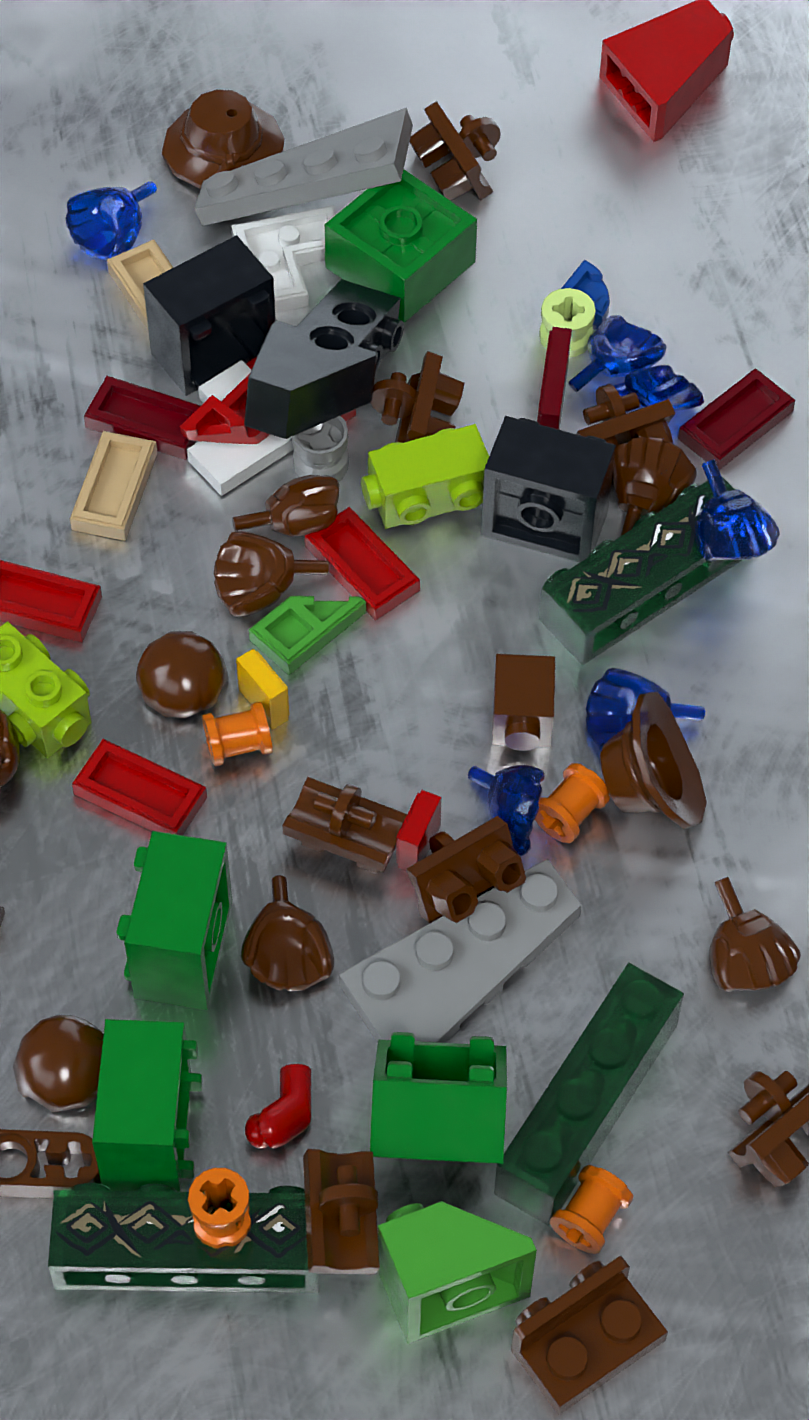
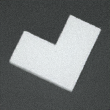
M334 205L231 226L232 237L237 235L273 276L275 313L309 307L308 292L299 266L325 261L324 224L337 214Z
M242 360L199 386V399L204 403L213 395L222 401L251 373V369ZM270 434L259 444L199 441L187 449L188 462L223 496L293 451L294 446L292 437L283 439Z

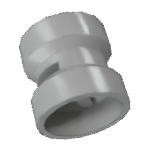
M341 416L292 436L294 446L293 466L298 477L329 475L337 479L338 482L343 479L348 471L349 453L347 450L348 428L346 421Z

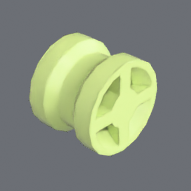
M564 288L551 292L544 299L541 307L542 323L539 337L546 351L549 331L553 327L572 329L569 357L583 354L591 346L596 310L594 302L589 295L577 289Z

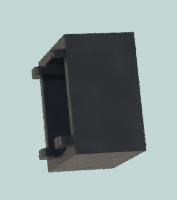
M237 235L143 283L151 354L185 396L197 391L199 386L242 360L246 364L257 357L271 325L276 321L273 276Z
M505 416L485 466L481 536L589 565L608 514L616 445L607 443L606 440L594 436L584 437L539 425L537 421L530 419H516Z

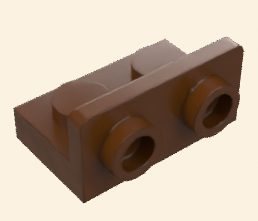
M622 1256L617 1257L606 1266L601 1261L591 1263L569 1283L571 1289L553 1302H550L547 1297L535 1301L524 1309L515 1320L518 1326L513 1330L511 1351L558 1415L666 1341L668 1331L627 1279L630 1266Z

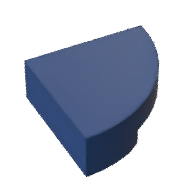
M584 259L561 289H577L589 295L594 302L596 310L593 325L602 329L609 313V292L602 280L603 275L600 270Z

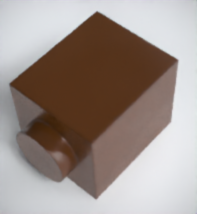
M496 654L492 745L508 746L519 751L532 750L536 747L551 748L554 722L555 656Z

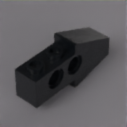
M341 279L297 326L276 320L269 329L248 378L244 426L287 439L369 404L372 401L375 373L380 362L389 351H396L403 335L404 322L398 319L401 298Z

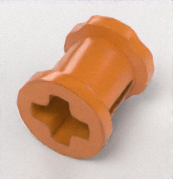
M261 702L252 703L250 710L217 718L212 713L202 715L206 742L214 767L223 765L225 758L255 751H260L263 755L273 753L270 730Z
M579 763L570 764L563 771L564 780L548 798H539L531 808L532 815L538 825L548 835L562 843L570 844L579 836V825L595 808L601 809L610 801L605 782L594 771Z
M586 1165L578 1176L581 1183L564 1210L559 1209L553 1213L550 1218V1225L570 1245L586 1253L598 1254L605 1245L603 1233L617 1211L629 1207L633 1201V1194L627 1185L614 1174L603 1168Z
M212 1168L203 1171L194 1179L189 1188L188 1204L194 1220L195 1235L203 1244L212 1248L235 1246L247 1236L251 1228L249 1190L245 1180L237 1172L228 1168ZM228 1202L232 1204L233 1210L230 1212L223 1209ZM210 1205L219 1208L213 1214H209L208 1207Z

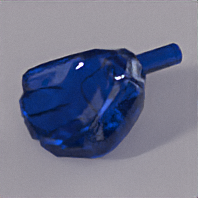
M148 181L131 192L124 187H103L71 197L67 201L68 212L65 219L66 226L74 243L80 245V249L88 256L104 261L132 249L142 225V212L138 203L156 193V185L152 181Z
M612 315L599 324L589 336L588 354L592 362L568 383L575 392H578L601 372L610 378L633 375L658 363L664 357L667 346L661 337L653 334L650 330L626 322L621 315Z
M669 365L635 369L625 376L623 383L613 385L620 397L635 392L640 405L643 407L669 399L674 411L695 408L705 402L700 389L694 383L689 382L683 375L675 374L673 368Z
M715 459L703 463L702 467L714 497L704 504L695 523V539L700 555L705 560L713 562L716 560H747L767 554L768 551L776 546L780 535L779 528L774 519L760 503L741 490L727 491Z
M610 668L601 679L595 682L591 689L585 708L587 713L586 724L588 733L601 753L603 744L624 729L628 722L632 721V714L638 696L641 694L658 692L671 709L674 717L678 719L703 721L705 708L702 706L671 703L670 694L656 683L623 669Z
M516 765L496 772L494 776L477 766L471 767L468 772V779L488 789L487 802L491 819L499 816L508 824L514 849L520 857L524 856L531 849L529 836L533 829V821L536 819L539 810V800L542 794L540 783L545 778L544 771L529 765Z

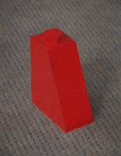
M709 0L693 1L602 41L599 77L653 142L658 141L669 132L728 66L731 41L734 36L732 24L724 13H719Z

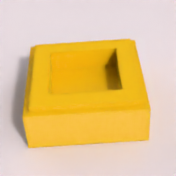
M251 649L236 658L238 688L250 704L255 702L262 703L268 726L271 730L289 720V699L286 684L258 651Z

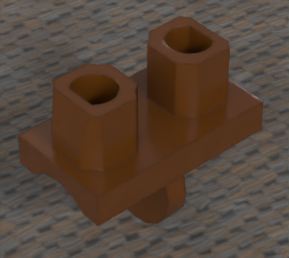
M437 101L426 107L424 111L430 123L413 134L409 142L425 168L447 154H450L452 159L430 172L443 196L451 201L473 189L478 198L482 200L493 193L491 186L481 173L482 169L475 158L482 157L484 161H490L497 155L494 147L499 142L501 132L496 122L488 117L475 119L472 115H466L460 121L462 129L458 133Z
M427 351L423 359L421 372L412 375L408 384L406 383V375L400 372H394L391 374L390 379H384L374 384L373 397L370 404L378 413L382 414L381 421L386 425L393 426L397 424L398 418H400L395 442L404 443L434 435L443 429H455L456 426L454 424L430 415L431 410L451 417L458 408L463 394L464 382L440 372L443 356Z
M607 384L596 390L597 405L583 410V417L587 425L599 421L603 422L578 430L576 433L584 437L594 436L604 439L607 443L616 445V448L618 445L628 443L633 438L638 437L663 438L665 442L673 443L668 424L674 417L675 411L670 400L667 399L626 414V412L640 407L638 396L635 392L620 397L616 388L611 384Z
M307 777L296 805L282 825L283 834L301 841V845L320 853L326 850L356 862L357 867L375 874L380 871L384 873L396 849V836L407 814L361 797V788L347 784L342 790Z
M499 816L492 818L455 841L444 831L433 835L429 839L432 854L406 869L418 897L419 914L429 924L442 916L458 923L474 913L476 906L479 904L477 895L492 886L498 891L508 893L525 883L526 880L522 860L514 849L508 824Z
M755 1071L743 1082L745 1092L750 1101L742 1106L738 1113L749 1125H752L762 1115L767 1119L727 1153L739 1168L754 1164L757 1170L775 1187H779L791 1182L809 1165L789 1138L800 1127L809 1137V1084L789 1100L786 1095L798 1085L791 1073L784 1071L773 1080L768 1075Z
M307 1149L303 1155L308 1273L375 1275L380 1268L376 1213L379 1203L378 1191L375 1189L373 1152L359 1151L337 1154L320 1149Z

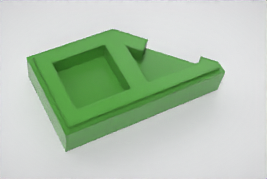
M290 596L249 629V641L285 673L290 675L366 613V601L361 597L349 596V601H314V596Z

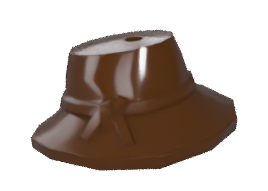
M216 89L201 94L191 104V107L167 129L162 156L175 177L201 189L203 180L216 173L231 171L283 152L285 138L274 116L252 104L245 96L233 90Z
M658 692L641 694L638 696L632 714V721L628 722L624 729L603 744L600 758L607 790L615 805L623 813L663 812L682 829L695 827L702 823L707 804L700 772L671 709Z

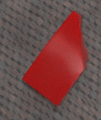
M249 375L222 401L211 395L179 426L182 435L188 440L231 444H259L270 434L244 426Z

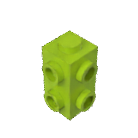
M476 424L458 429H443L431 436L404 443L393 442L380 449L368 452V475L361 477V488L368 509H378L385 529L403 524L415 525L429 517L455 510H471L483 503L484 471L489 454Z
M7 621L0 627V710L7 715L13 725L19 744L24 747L32 744L48 759L60 748L75 744L92 723L88 704L90 691L76 672L71 669L62 671L51 661L49 652L37 637L30 633L23 636Z

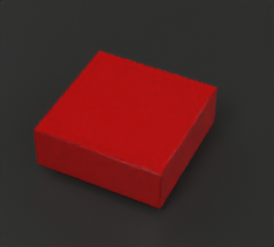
M424 790L417 793L396 836V863L399 869L407 871V868L426 858L430 850L429 839L438 833L441 826L442 797Z

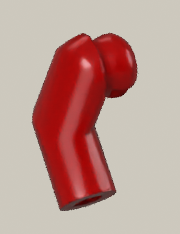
M290 1064L280 1069V1098L262 1109L260 1113L251 1115L245 1124V1135L252 1146L258 1149H264L268 1146L276 1149L284 1146L308 1128L311 1122V1068L309 1066Z

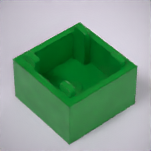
M404 169L400 182L365 190L324 224L325 267L343 280L400 297L398 319L404 323L476 262L477 219Z
M152 831L149 846L139 847L134 860L135 870L142 873L131 915H122L120 917L116 931L117 938L124 941L127 956L124 977L127 981H131L134 999L208 1010L232 905L227 842Z
M105 1019L92 1139L104 1192L181 1196L183 1179H193L195 1176L194 1161L185 1160V1149L190 1147V1131L187 1130L190 1092L202 1091L203 1081L201 1074L191 1073L190 1059H197L198 1044L197 1041L186 1039L184 1022Z
M393 1032L391 1040L378 1039L373 1076L370 1152H373V1157L503 1164L507 1100L506 1046L494 1045V1039L487 1036H472L470 1044L415 1041V1035L409 1032Z

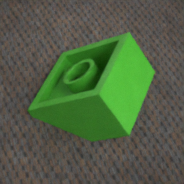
M442 1201L425 1208L420 1203L404 1206L391 1213L386 1218L385 1223L378 1225L380 1264L378 1273L407 1344L531 1296L537 1250L532 1238Z

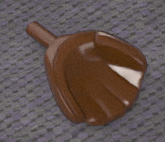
M633 438L628 443L618 445L615 450L613 467L614 490L619 508L627 513L619 539V544L624 547L633 546L640 517L649 518L672 508L695 482L697 476L695 466L681 448L671 442H665L663 438Z
M308 475L295 478L282 485L266 500V511L232 517L234 530L238 531L269 525L272 531L297 537L328 528L337 516L340 484L337 479L329 475Z
M235 531L229 535L227 542L220 546L214 566V584L218 597L227 607L230 614L235 617H247L277 602L293 582L294 574L328 575L329 562L294 560L292 550L279 542L257 534Z
M277 875L271 880L273 902L263 907L251 924L242 944L241 959L244 965L250 967V973L261 983H265L267 986L279 991L282 989L287 991H303L330 977L334 968V954L328 935L320 921L316 920L315 916L288 901L287 879L282 875Z
M729 877L715 882V886L730 918L718 926L709 949L711 972L717 987L726 992L734 990L752 991L770 989L787 981L796 972L797 963L801 957L800 950L794 941L777 923L756 909L744 913Z

